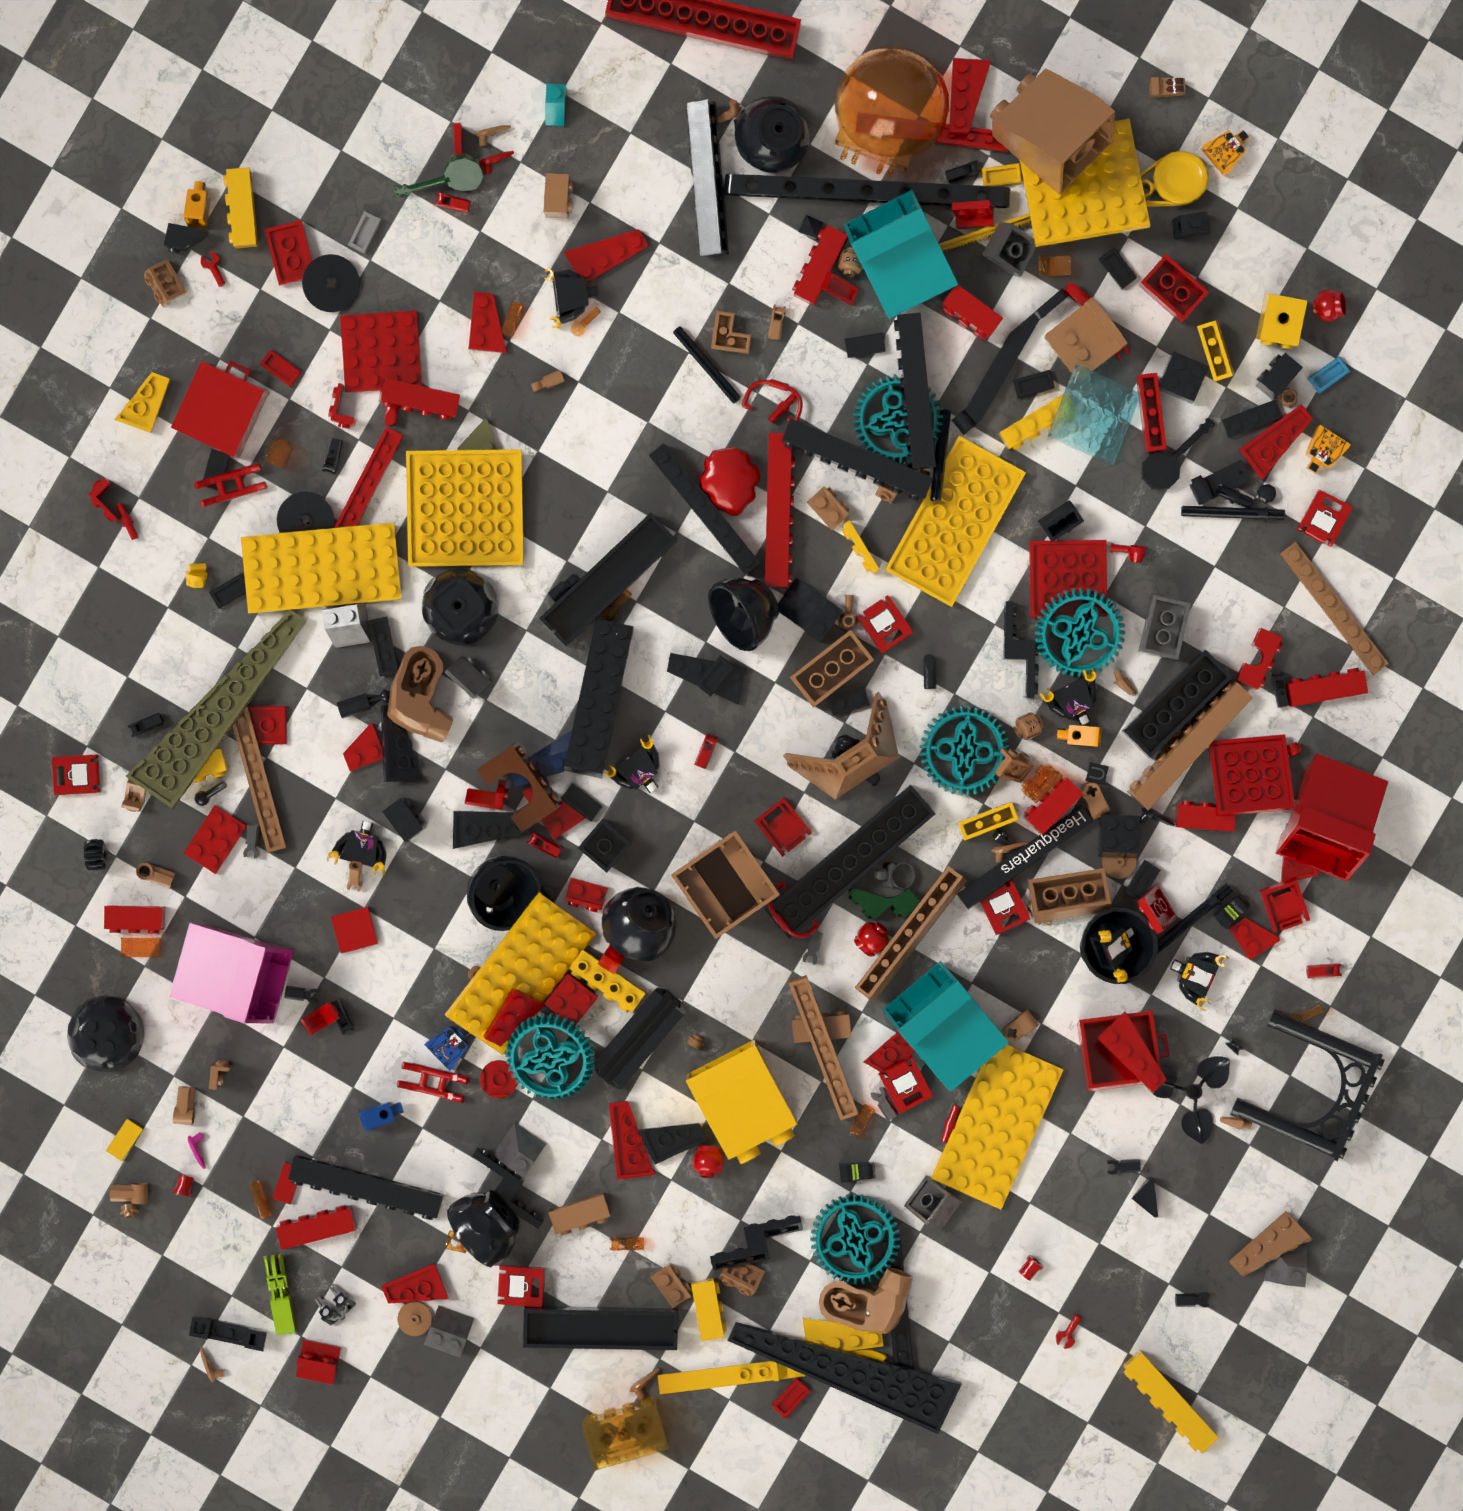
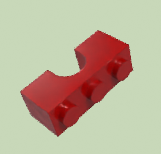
M1259 628L1251 646L1260 651L1261 661L1256 666L1242 663L1235 681L1254 690H1258L1259 687L1262 688L1267 679L1264 677L1267 670L1270 671L1274 665L1275 652L1279 653L1283 645L1281 642L1282 637Z

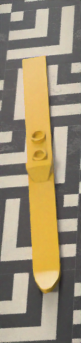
M872 1349L847 1351L881 1361L887 1358L885 1354ZM764 1361L658 1375L660 1394L772 1380L779 1381L780 1379L804 1377L805 1375L774 1361Z

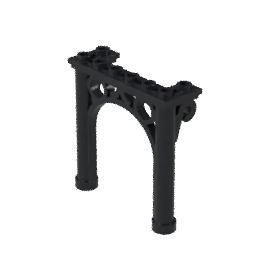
M1275 1009L1267 1027L1279 1030L1319 1047L1335 1059L1341 1074V1089L1338 1099L1325 1116L1310 1123L1292 1122L1238 1097L1230 1115L1236 1118L1239 1116L1327 1154L1338 1162L1339 1158H1344L1347 1148L1344 1147L1346 1141H1351L1355 1132L1351 1130L1354 1122L1358 1124L1362 1113L1359 1112L1361 1105L1366 1106L1370 1095L1366 1093L1369 1087L1373 1088L1377 1080V1077L1374 1076L1377 1069L1381 1070L1384 1064L1383 1054L1379 1053L1378 1055L1283 1015L1281 1011ZM1338 1055L1350 1059L1355 1063H1350L1344 1068L1342 1061L1340 1060ZM1363 1065L1368 1067L1367 1073H1365ZM1354 1066L1360 1068L1362 1073L1360 1080L1357 1083H1350L1345 1072ZM1346 1084L1349 1087L1361 1085L1355 1101L1350 1099L1349 1089H1346ZM1343 1097H1344V1099L1346 1100L1347 1103H1342V1104H1341V1102H1342V1100H1343ZM1349 1107L1351 1111L1344 1125L1341 1117L1333 1114L1336 1110L1340 1112L1343 1108ZM1330 1118L1337 1119L1340 1124L1337 1133L1334 1135H1330L1325 1131L1324 1122ZM1320 1125L1321 1132L1324 1136L1319 1135L1305 1128H1311ZM1340 1136L1337 1142L1331 1140Z

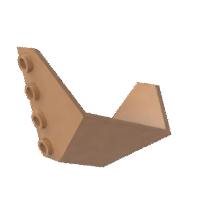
M879 692L875 694L867 734L864 740L834 760L785 753L783 756L787 761V765L833 799H838L899 758L886 699L882 698Z

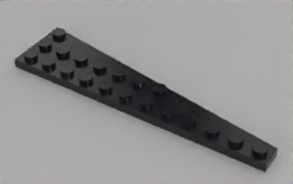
M735 1322L727 1340L936 1434L939 1433L962 1385L960 1381Z

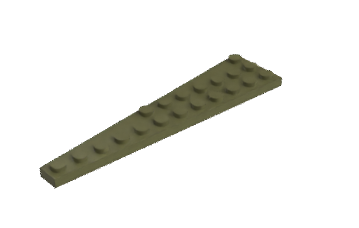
M289 610L271 628V631L266 633L261 638V641L247 652V655L178 722V725L171 732L169 731L164 736L165 738L126 777L174 809L307 620L294 611Z

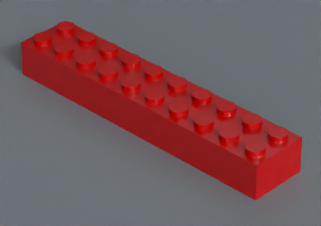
M608 0L605 11L606 18L790 61L793 60L801 26V19L721 0Z

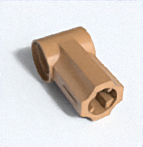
M143 862L136 868V875L141 880H147L169 889L175 877V872L155 866L150 862ZM142 866L150 868L149 876L141 874L140 869Z
M178 1087L177 1104L173 1112L174 1124L193 1125L196 1088Z
M111 1184L110 1201L147 1204L149 1184Z

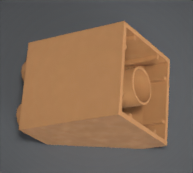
M1045 68L1037 77L1030 73L1020 82L1016 90L1019 95L1011 103L1004 99L996 105L990 114V118L993 119L992 136L1060 195L1113 142L1115 111L1095 94Z

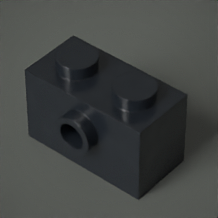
M1069 500L1038 520L1048 538L1053 542L1069 533L1073 528L1083 523L1084 520L1074 504Z

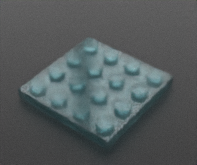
M1075 365L1047 437L1109 465H1114L1139 402L1138 392L1087 368Z

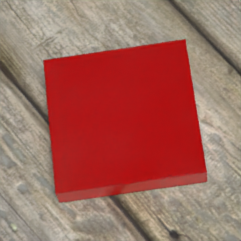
M248 706L258 744H287V706Z
M369 907L331 916L341 954L378 944Z

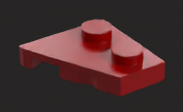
M373 723L369 724L343 753L349 771L383 759L382 745Z
M1245 917L1229 927L1232 935L1249 960L1281 940L1276 935Z

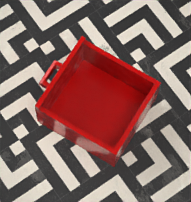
M231 360L225 371L201 361L171 428L232 457L240 458L270 392L247 382L252 370ZM234 366L245 371L244 379L230 374L231 368Z
M1153 1011L1127 1014L1161 1069L1160 1058L1170 1057L1167 1034L1156 1035ZM1120 1015L1082 1019L1077 1023L1087 1092L1143 1085L1097 1039ZM1157 1038H1163L1165 1049L1163 1054H1159Z

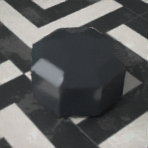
M1270 484L1261 485L1257 491L1258 499L1263 503L1272 502L1276 497L1275 487Z

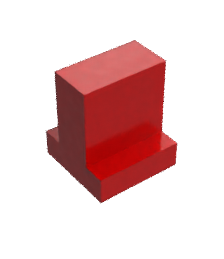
M1316 753L1305 768L1295 799V808L1291 812L1287 827L1280 836L1275 854L1348 881L1371 853L1376 836L1373 831L1389 781Z

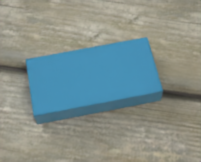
M1339 356L1307 379L1319 394L1351 371Z

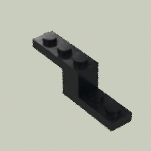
M1005 601L1003 659L1026 660L1025 698H1034V695L1038 694V683H1035V675H1038L1039 665L1035 664V656H1039L1038 644H1036V640H1013V636H1016V625H1013V617L1017 616V606H1013V601Z
M477 1148L472 1157L503 1177L495 1192L500 1195L516 1215L539 1229L543 1223L542 1216L534 1210L530 1212L525 1209L526 1205L518 1199L516 1201L512 1200L525 1180L514 1171L507 1169L506 1165L499 1159L496 1161L491 1158L490 1152L484 1148H481V1150Z
M791 1215L785 1219H772L766 1223H753L748 1225V1227H744L748 1248H737L732 1252H718L710 1256L713 1271L770 1259L766 1238L802 1231L803 1227L800 1216Z

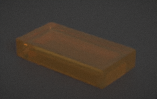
M121 938V957H160V938Z

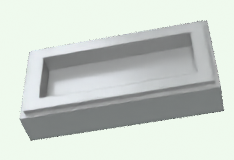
M364 211L348 246L366 254L382 219Z

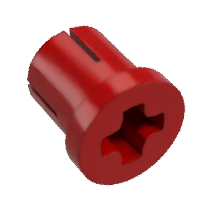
M180 1174L176 1188H173L172 1192L191 1197L192 1193L190 1191L194 1178Z
M1028 1255L1027 1261L1021 1267L1019 1273L1031 1281L1044 1266L1036 1258Z

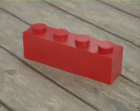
M829 225L825 229L821 228L817 237L820 241L817 246L813 245L809 253L811 259L809 263H804L800 272L803 276L800 281L796 280L792 288L795 291L794 297L812 306L815 305L822 291L820 287L827 272H831L847 240V234Z
M1157 373L1137 375L1136 384L1145 453L1165 451L1167 446Z
M384 378L378 402H383L382 406L394 408V405L401 406V410L413 412V409L419 410L420 414L425 416L437 414L439 419L450 421V418L456 417L460 394Z
M1353 668L1347 669L1348 673L1341 675L1340 671L1328 673L1329 677L1321 678V674L1309 676L1310 680L1302 681V678L1290 679L1291 683L1286 684L1290 707L1367 694L1368 688L1365 671Z
M340 1205L335 1207V1211L328 1212V1209L316 1212L317 1215L312 1217L309 1214L299 1216L296 1221L291 1222V1219L280 1221V1225H277L275 1228L281 1250L356 1231L357 1224L352 1206Z

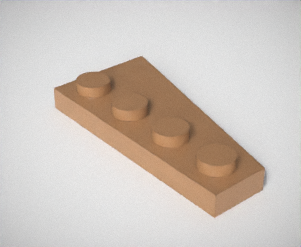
M1285 1211L1229 1262L1244 1277L1264 1266L1265 1263L1281 1257L1280 1255L1289 1250L1292 1251L1298 1248L1297 1246L1302 1243L1311 1241L1312 1238Z

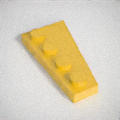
M802 1317L806 1341L844 1351L884 1346L882 1333L864 1332L827 1320Z

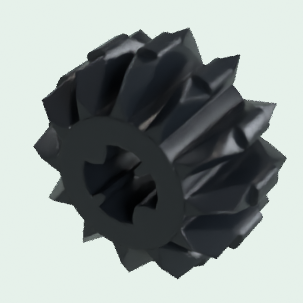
M102 839L85 841L83 854L87 870L100 871L105 869L107 855L104 841Z

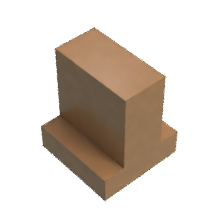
M736 830L723 839L716 841L671 874L715 939L780 895Z

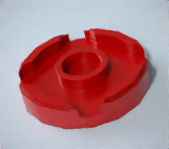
M503 1060L491 1061L483 1068L480 1074L481 1088L493 1098L507 1097L513 1093L517 1086L516 1080L518 1078H512L511 1075L514 1071H508L511 1065L506 1064L507 1062Z

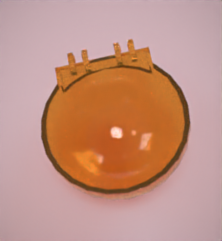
M884 46L864 53L848 66L838 83L835 94V116L840 129L835 139V144L844 147L840 157L841 160L844 161L848 151L851 150L855 152L851 159V164L856 165L859 155L862 154L880 161L876 171L877 174L882 173L884 164L890 165L891 168L887 173V178L891 179L896 168L907 172L911 159L928 150L938 140L945 128L949 114V93L940 71L926 56L905 47Z

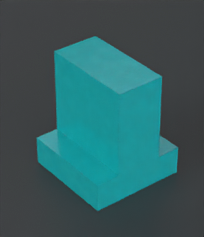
M913 190L843 224L850 243L888 319L958 285Z
M941 961L882 1009L898 1032L949 1092L1009 1043Z

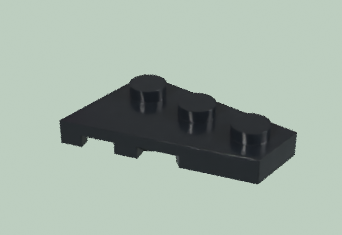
M700 1123L639 1129L655 1165L707 1141Z

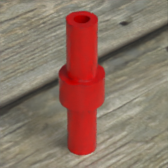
M792 393L785 401H781L777 405V409L767 419L773 424L782 414H785L790 409V406L797 399L796 396Z
M123 503L117 504L116 508L122 518L120 521L123 527H126L131 540L139 538L133 526L134 521L128 515Z
M952 1105L948 1119L946 1118L944 1123L945 1129L941 1142L948 1143L952 1129H955L957 1123L955 1120L960 1108L959 1106Z

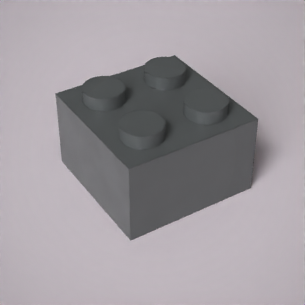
M999 222L982 256L1006 273L1022 276L1037 247H1035L1034 239L1014 224Z

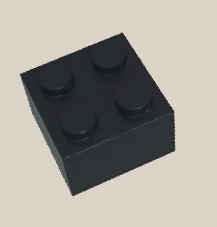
M1173 352L1159 381V390L1192 404L1196 399L1209 366Z
M1286 352L1275 356L1268 364L1271 368L1269 370L1265 369L1256 379L1258 383L1255 386L1272 400L1280 396L1303 368Z
M402 797L382 812L404 842H409L426 829L424 824L427 822L421 814L414 812L415 806L411 800Z
M1101 814L1099 818L1098 857L1137 858L1139 855L1140 816Z
M602 819L580 844L578 849L607 873L632 842L605 819Z

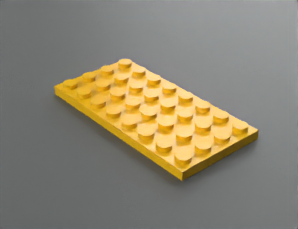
M958 436L946 458L941 501L932 502L930 500V487L885 571L952 607L1026 472L965 438Z
M394 522L241 537L248 614L402 599Z
M539 892L451 1005L445 1016L503 1055L509 1044L508 1041L500 1047L486 1040L483 1035L511 989L515 988L544 1002L569 970L582 949L586 948L596 933Z
M1008 1044L979 1068L956 1120L955 1129H952L948 1143H946L931 1179L1001 1210L1063 1069Z

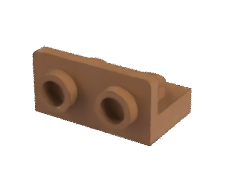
M168 259L149 267L145 271V282L152 288L155 300L162 307L166 306L168 302L186 294L185 288Z
M823 486L821 490L807 501V504L833 531L850 515L848 513L850 509L843 501L839 503L835 499L837 495L830 487L826 488Z
M1002 748L1000 752L1006 758L999 764L995 773L998 777L1022 783L1034 767V764L1030 761V756L1025 752L1019 753L1012 748Z
M218 1060L211 1065L209 1089L217 1090L223 1084L224 1072L221 1071H231L233 1064H229L227 1060Z
M669 1263L654 1273L651 1279L670 1306L674 1308L685 1299L691 1297L690 1292L692 1288L687 1281L683 1282L680 1279L681 1273L675 1265L672 1267Z
M748 1263L723 1269L718 1279L728 1287L733 1286L739 1289V1292L743 1295L753 1296L765 1271Z

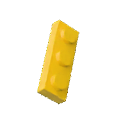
M850 520L844 523L842 532L847 540L851 538L854 543L852 549L857 556L861 555L864 562H862V565L867 573L871 571L874 574L880 569Z

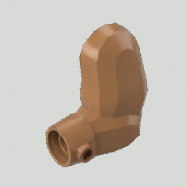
M424 646L411 647L405 652L391 684L387 715L397 725L406 730L442 743L451 728L453 717L437 707L434 708L431 700L435 692V686L443 672V662L438 653L431 648Z
M887 1267L876 1291L868 1288H858L843 1281H833L826 1285L820 1293L819 1307L821 1314L830 1322L842 1324L855 1330L883 1334L889 1333L899 1323L905 1310L913 1276L904 1271Z

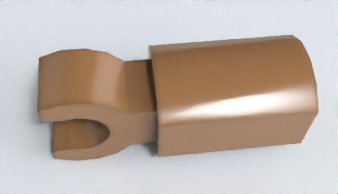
M558 370L542 377L543 380L532 383L531 386L533 391L537 392L546 387L549 389L565 382L561 371Z
M352 861L349 864L347 889L350 890L351 886L354 885L358 888L357 891L360 892L362 887V863Z

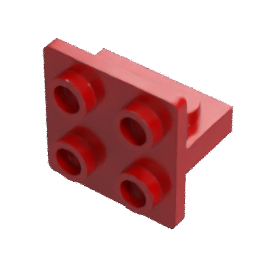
M304 1339L296 1364L298 1365L296 1377L332 1385L335 1379L341 1347Z

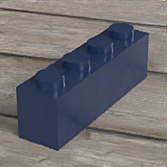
M572 730L530 756V759L537 763L538 770L542 776L549 777L564 772ZM510 773L515 788L530 783L521 774Z

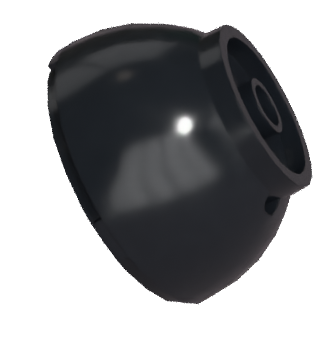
M767 96L751 102L742 110L735 124L734 136L738 152L743 160L763 172L777 173L786 171L800 162L810 142V129L805 114L796 104L783 97ZM779 126L781 132H776L775 127ZM770 151L776 152V155H770Z
M730 578L715 583L709 590L708 601L712 617L722 635L731 645L739 650L753 651L768 638L774 620L778 618L779 607L774 594L764 582L758 579Z
M514 856L492 857L477 866L471 874L466 891L467 904L475 919L484 927L494 931L510 930L539 892L542 893L541 879L536 870L524 860ZM498 883V887L493 889V885Z
M643 887L629 888L617 893L607 902L603 909V936L607 943L626 958L649 962L662 956L672 944L676 933V916L667 898L658 891Z

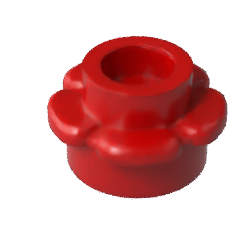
M1294 742L1287 746L1289 758L1303 752L1302 744L1298 745L1297 742Z

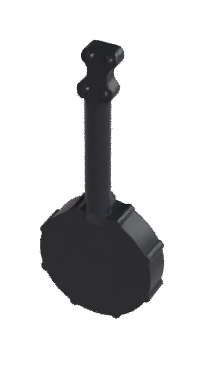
M1206 418L1205 423L1200 424L1199 428L1172 455L1170 452H1153L1141 464V479L1152 490H1168L1180 478V463L1177 460L1204 433H1208L1209 427H1214L1215 423L1210 418Z

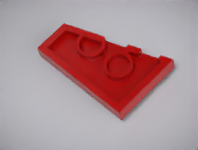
M512 988L483 1037L501 1047L512 1037L511 1034L513 1032L516 1033L515 1029L517 1026H521L523 1021L527 1022L528 1018L535 1016L545 1004Z

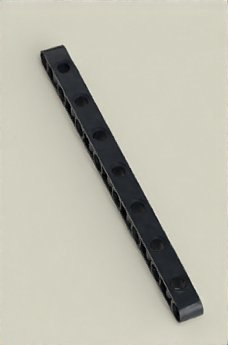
M726 174L724 194L729 196L886 203L900 196V191L906 188L913 190L919 205L952 206V203L980 201L977 198V194L984 192L987 195V200H990L994 208H1010L1011 188ZM754 181L758 187L755 190H749L747 184ZM788 183H793L796 186V190L788 192L785 186ZM826 185L834 187L832 194L825 193L824 187ZM870 187L873 193L870 196H866L862 193V189ZM942 190L947 191L949 198L941 199L939 192Z

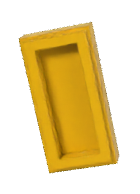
M1020 163L981 168L983 186H1004L1022 183Z
M126 1119L106 1151L120 1161H123L143 1131V1128L130 1119Z

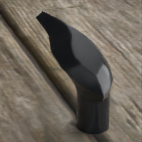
M1142 808L1144 813L1140 817V822L1143 825L1151 818L1154 821L1175 826L1173 822L1157 812Z

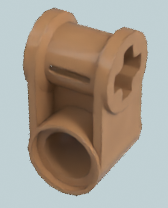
M1092 782L1083 784L1081 792L1083 793L1082 796L1091 819L1094 820L1099 818L1101 814L1106 815L1110 813V808L1103 797L1100 787ZM1089 786L1095 789L1092 792L1093 795L1086 793L1089 790Z
M1027 1009L1004 1026L1002 1034L1008 1041L1015 1042L1034 1030L1039 1024ZM1008 1029H1015L1014 1037L1007 1036L1009 1033Z

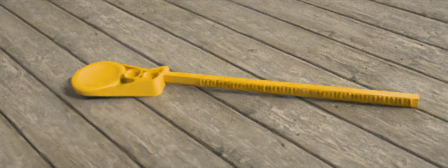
M1186 151L1171 152L1140 173L1142 179L1155 168L1153 184L1149 180H1142L1143 187L1149 189V193L1144 194L1147 207L1191 204L1203 195L1209 180L1208 170L1202 159ZM1153 191H1157L1158 195L1165 201L1147 200L1152 197ZM1028 213L1004 222L1012 223L1019 228L1020 226L1022 228V225L1025 226V224L1029 226L1031 220ZM998 224L939 243V246L944 254V251L947 252L949 250L951 252V249L964 247L965 244L968 246V243L971 245V242L974 243L976 241L978 243V240L981 241V239L985 241V238L988 239L989 236L991 238Z

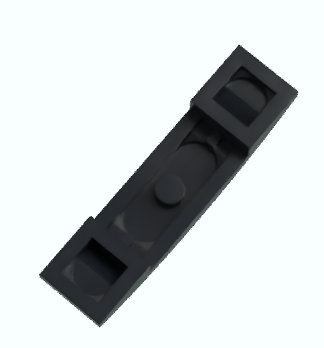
M193 1316L189 1336L232 1343L263 1352L267 1332L236 1323Z

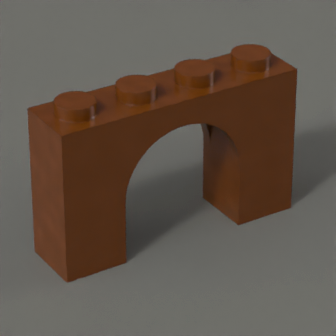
M517 741L481 765L477 771L487 785L508 773L521 774L530 782L533 790L531 801L511 816L516 826L523 832L558 809L562 802L559 794L550 787L549 780L542 776L538 770L537 763L527 755L526 748Z

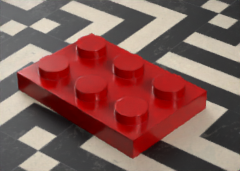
M302 220L264 229L279 286L301 281L306 267L313 261Z
M214 805L183 854L214 874H217L247 828V825Z
M1158 884L1151 887L1138 900L1140 911L1146 914L1149 919L1150 928L1155 930L1157 934L1164 931L1177 918Z

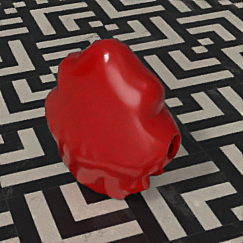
M737 447L712 451L710 456L704 461L705 470L700 476L701 490L710 495V501L717 509L723 510L730 516H738L756 498L754 487L760 480L759 469L750 462L749 454Z

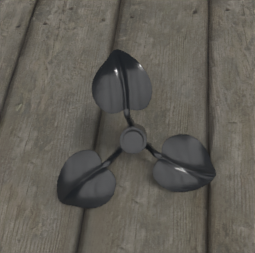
M1214 1056L1201 1061L1197 1067V1075L1202 1080L1198 1085L1191 1084L1187 1088L1174 1085L1177 1080L1176 1073L1170 1067L1161 1066V1071L1167 1080L1153 1095L1158 1098H1169L1173 1093V1088L1185 1091L1186 1096L1189 1099H1193L1194 1112H1187L1183 1116L1181 1126L1187 1136L1200 1144H1203L1211 1134L1213 1117L1207 1109L1197 1111V1099L1202 1096L1201 1087L1204 1082H1206L1208 1087L1214 1089L1226 1084L1229 1078L1230 1059L1226 1057Z

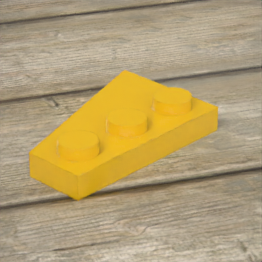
M151 372L133 398L128 401L125 408L114 420L152 433L171 379Z

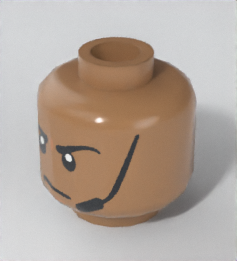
M853 247L845 248L838 256V270L846 277H854L855 274L862 271V264Z

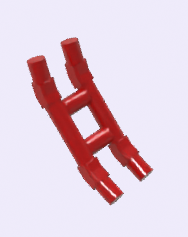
M253 464L194 482L196 489L216 484L219 492L217 496L201 500V507L204 508L267 489L265 481L245 487L242 479L243 475L262 470L261 464ZM234 478L238 489L226 492L223 481Z
M402 1062V1069L421 1073L419 1084L398 1080V1088L421 1092L459 1103L464 1102V1096L445 1091L447 1080L467 1085L469 1077L416 1063ZM429 1075L440 1077L437 1089L426 1086Z

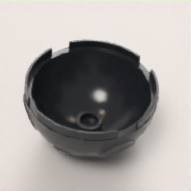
M1112 907L1095 915L1084 929L1080 942V954L1088 969L1099 979L1112 984H1127L1144 976L1153 966L1158 952L1157 935L1155 930L1150 928L1148 920L1137 911L1124 907ZM1102 923H1113L1116 926L1122 927L1129 926L1133 930L1134 934L1129 938L1132 951L1127 955L1123 965V969L1128 976L1127 981L1118 983L1117 977L1113 975L1114 970L1100 967L1089 937L1099 931V926Z
M99 996L85 1001L76 1009L68 1024L67 1039L71 1054L82 1066L95 1071L111 1072L126 1067L138 1056L144 1042V1025L140 1015L130 1003L115 996Z

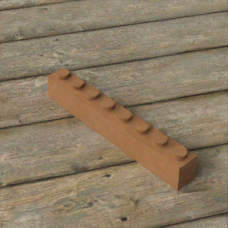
M1233 680L1228 681L1221 688L1220 693L1209 700L1206 708L1200 710L1195 715L1193 722L1187 724L1182 729L1183 733L1169 743L1167 750L1161 752L1156 757V761L1152 766H1148L1143 771V775L1139 780H1135L1130 785V789L1127 792L1142 807L1149 810L1253 697L1239 683Z
M948 866L854 988L869 1000L875 1002L967 880Z

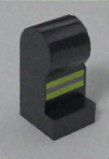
M1240 893L1215 913L1213 917L1224 929H1228L1251 904Z
M874 1162L839 1164L841 1183L876 1178Z

